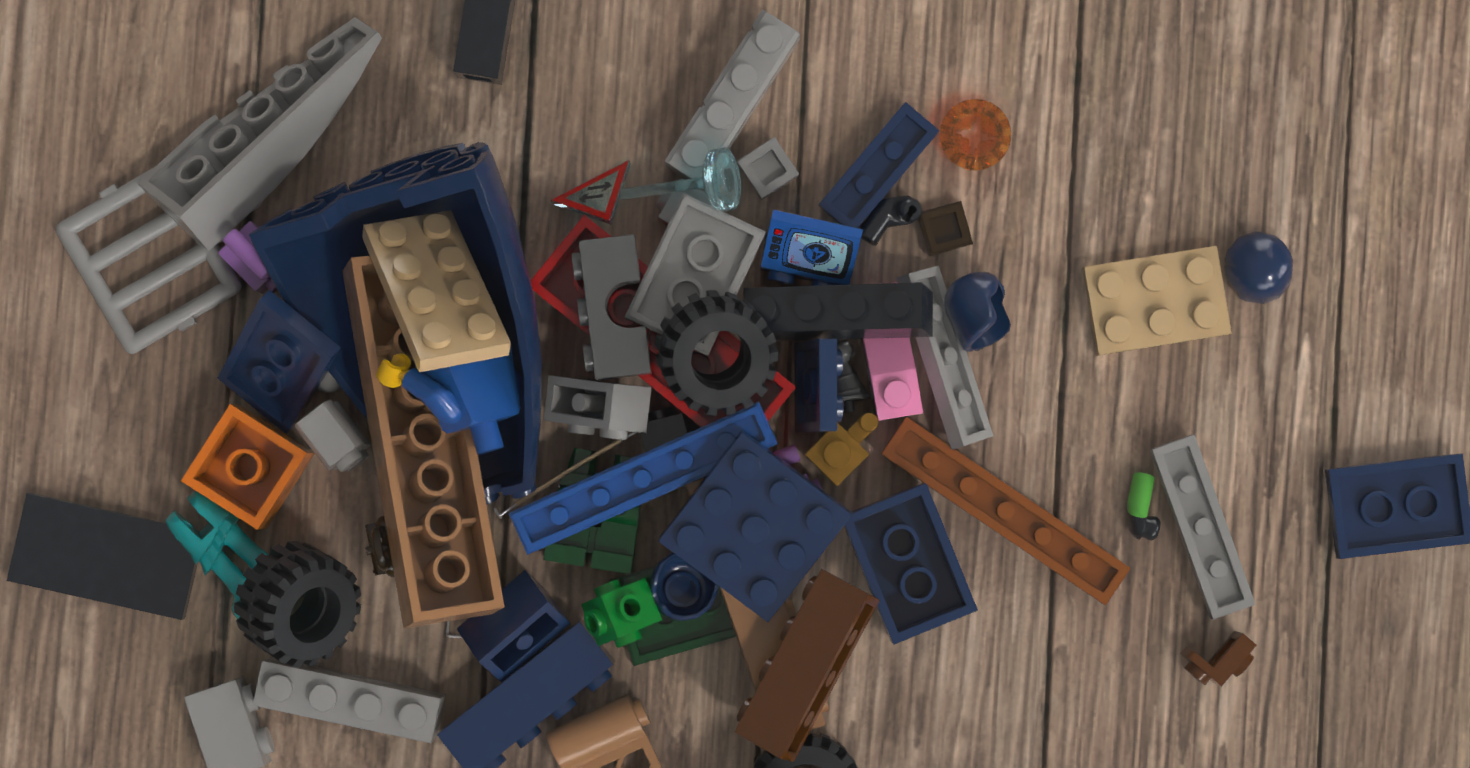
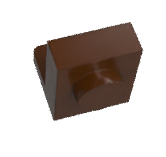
M1234 631L1208 662L1187 647L1180 654L1189 661L1184 669L1200 683L1206 685L1211 680L1222 687L1232 674L1238 677L1248 668L1254 659V656L1250 653L1257 645L1245 634Z

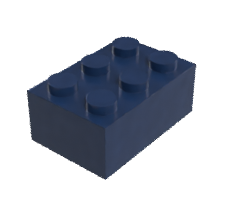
M920 483L851 511L852 516L844 525V529L871 595L880 599L877 610L893 645L978 611L926 483Z

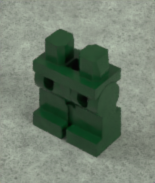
M574 448L567 469L597 451ZM615 454L614 465L632 457ZM597 457L561 478L558 490L594 475ZM641 505L603 521L601 527L591 526L546 546L543 560L584 567L587 562L588 553H591L590 568L631 574Z

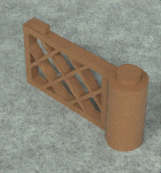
M628 694L546 732L549 746L560 768H608L605 765L617 760L615 768H621L624 757L643 748L650 763L648 768H663L644 728L645 725L651 723L647 711L640 698L632 701Z

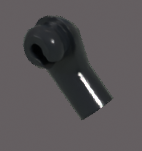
M910 196L882 199L861 227L863 229L861 239L876 246L887 228L908 225L918 220L922 213L920 202Z

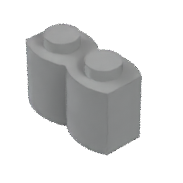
M325 401L294 426L328 471L339 469L340 472L345 470L350 472L369 457L365 450L370 447V441L339 401Z

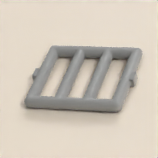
M155 167L121 187L113 184L99 192L101 196L99 200L61 221L55 229L57 236L124 350L129 354H136L177 329L180 332H184L198 323L197 317L238 294L242 287L233 268L218 254L221 250L219 244L217 243L208 251L196 241L198 245L112 294L100 271L178 226V224L164 212L91 256L77 233L145 194L146 192L137 183ZM207 260L220 283L135 333L122 310Z

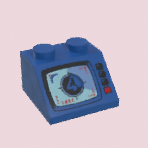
M773 210L760 270L769 272L768 280L783 284L794 285L795 278L812 281V286L850 285L863 229Z

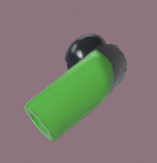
M1142 472L1134 473L1132 476L1126 504L1129 530L1138 540L1143 537L1152 541L1157 538L1161 526V521L1158 517L1147 516L1155 478L1150 474Z

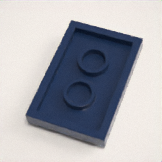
M269 290L257 302L217 378L287 434L301 418L341 347L302 317L288 303Z
M1463 453L1325 469L1336 559L1470 544V506Z

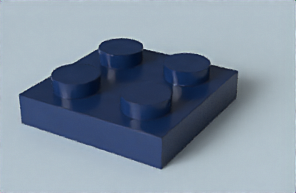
M815 339L794 343L796 386L795 432L837 431V422L842 420L843 400L841 395H837V377L841 376L843 371L842 351L837 349V339Z

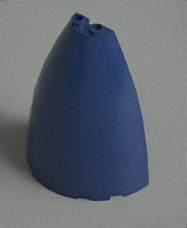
M477 142L466 147L464 143L425 151L371 170V174L354 181L349 185V189L346 182L338 184L313 196L314 201L294 211L287 210L249 234L258 255L284 302L288 303L302 317L341 347L328 371L367 419L342 271L351 258L370 256L362 238L363 225L451 210L509 337L514 367L522 375L519 395L521 409L519 414L497 422L504 447L478 455L486 505L498 499L500 496L499 492H502L503 496L511 495L513 499L527 496L536 490L535 474L541 426L542 376L536 301L515 217L495 159L487 144Z

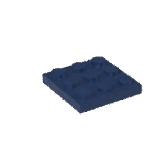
M741 430L659 536L658 541L765 621L769 622L851 518L852 512Z

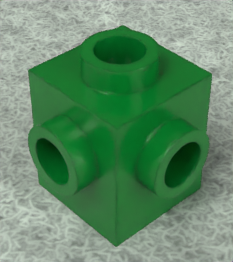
M646 578L623 587L619 579L593 589L596 598L581 604L585 613L584 623L586 629L595 638L597 646L614 640L616 647L620 648L642 639L639 630L662 621Z

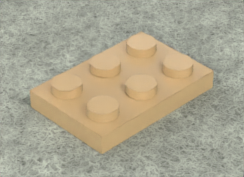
M1217 246L1082 268L1096 356L1232 334Z

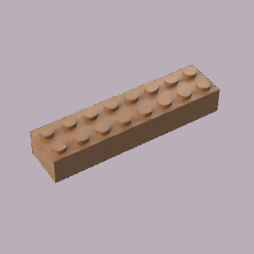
M371 257L351 258L342 272L403 629L493 614L505 606L479 459L471 431L467 429L450 434L442 431L438 419L420 399L405 390L402 384L399 387L391 388L379 382L376 373L382 360H389L391 362L394 355L405 354L411 362L410 370L416 368V364Z

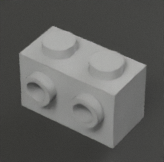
M549 375L544 420L568 424L567 432L594 435L595 428H599L600 437L627 440L628 431L645 433L647 431L651 387Z

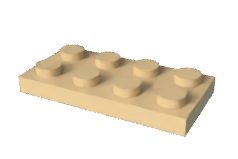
M451 210L363 225V241L418 372L509 356L511 342Z

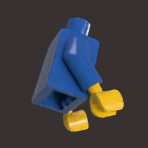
M511 346L509 356L425 372H418L417 367L410 370L411 362L405 354L394 355L391 362L389 360H382L376 373L379 382L391 388L399 387L402 384L405 390L420 399L439 421L442 431L450 434L470 429L477 455L504 447L497 422L518 415L521 409L519 395L522 375L514 367Z

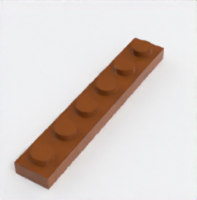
M908 417L904 418L881 452L882 456L922 483H926L928 487L1103 605H1107L1131 569L957 450H951L948 444Z

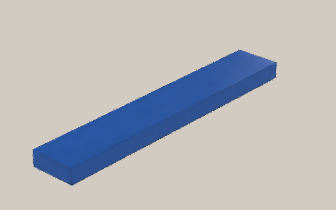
M758 401L747 409H740L734 414L722 417L509 512V516L527 555L707 476L741 430L766 448L777 445L778 442L760 402Z

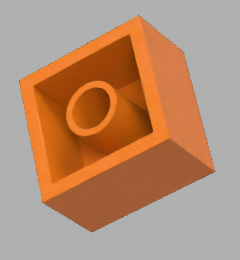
M229 404L181 479V482L257 530L267 529L315 453L241 405Z

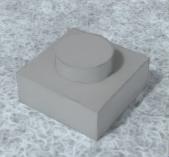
M775 137L737 161V164L761 200L799 176L798 171Z

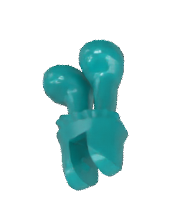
M194 491L187 499L209 523L199 532L190 521L186 520L175 510L165 519V522L175 538L191 555L194 564L196 565L200 562L204 576L212 570L227 586L233 595L231 610L238 619L240 616L234 613V603L240 601L236 591L238 584L243 585L246 577L243 576L244 573L222 551L223 546L227 545L251 569L257 564L255 559L261 553L269 554L251 540L238 526V517L199 492Z

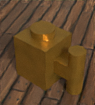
M872 413L863 414L847 431L837 423V431H826L804 455L835 486H838L869 455L860 443L877 428V416Z

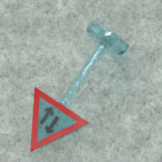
M721 147L707 153L703 162L702 177L624 188L631 166L628 160L551 200L553 205L612 225L619 200L704 188L711 205L715 209L725 212L732 211L739 205L741 178L736 159L731 150Z

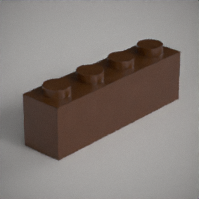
M822 568L818 576H813L806 584L802 593V600L804 602L796 617L792 616L784 625L780 635L782 643L776 655L768 658L762 666L758 677L761 683L753 698L749 697L742 704L737 715L739 724L734 731L778 758L791 762L795 761L880 599Z

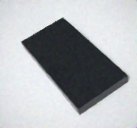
M27 493L6 581L184 620L197 564H194L191 555L175 538L164 522L39 494Z

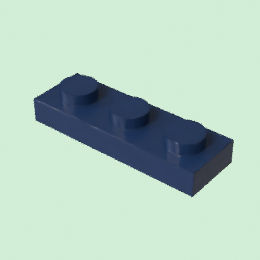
M905 102L818 206L840 225L858 228L940 130Z

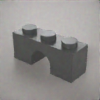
M635 235L579 241L580 252L572 253V263L575 280L584 281L586 298L577 299L580 325H589L591 343L583 344L586 372L594 371L596 380L652 374L647 328L645 326L635 328L620 327L612 322L608 314V301L615 290L625 285L641 283Z

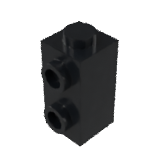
M465 0L453 69L457 78L502 85L516 0Z

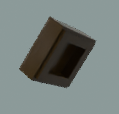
M961 201L922 211L919 223L929 257L973 244Z

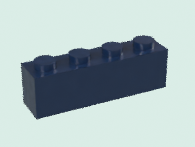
M582 619L441 730L437 736L462 768H498L507 760L502 754L515 742L520 748H523L542 732L537 725L550 714L555 720H558L578 703L574 700L573 696L587 686L593 692L609 680L613 675L608 668L615 663V660L603 645L597 646L595 638L588 632Z

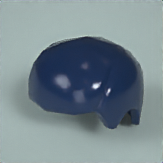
M1254 231L1238 237L1228 249L1225 257V276L1240 299L1246 302L1265 304L1280 298L1289 287L1292 280L1293 258L1285 243L1277 236Z
M673 552L657 563L651 573L649 584L658 610L668 618L678 621L697 619L708 611L714 603L719 588L717 584Z

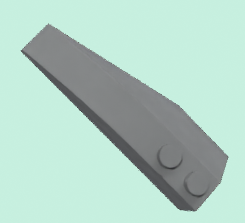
M354 17L308 49V59L306 61L291 66L285 65L272 74L275 79L273 84L257 95H254L251 90L236 99L239 107L221 120L216 115H213L203 122L137 184L190 237L210 251L217 243L223 241L225 236L250 212L256 210L263 200L277 188L305 157L334 119L359 81L382 37L376 30Z

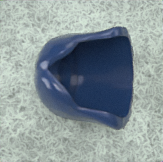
M973 272L964 275L953 282L945 294L944 307L947 317L956 331L963 350L966 352L979 351L984 347L990 346L1001 340L1010 331V320L1002 304L1005 296L1004 286L992 273Z

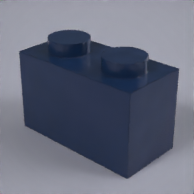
M526 570L502 589L505 606L503 609L493 614L468 618L456 628L478 662L500 682L507 679L571 624L550 594Z

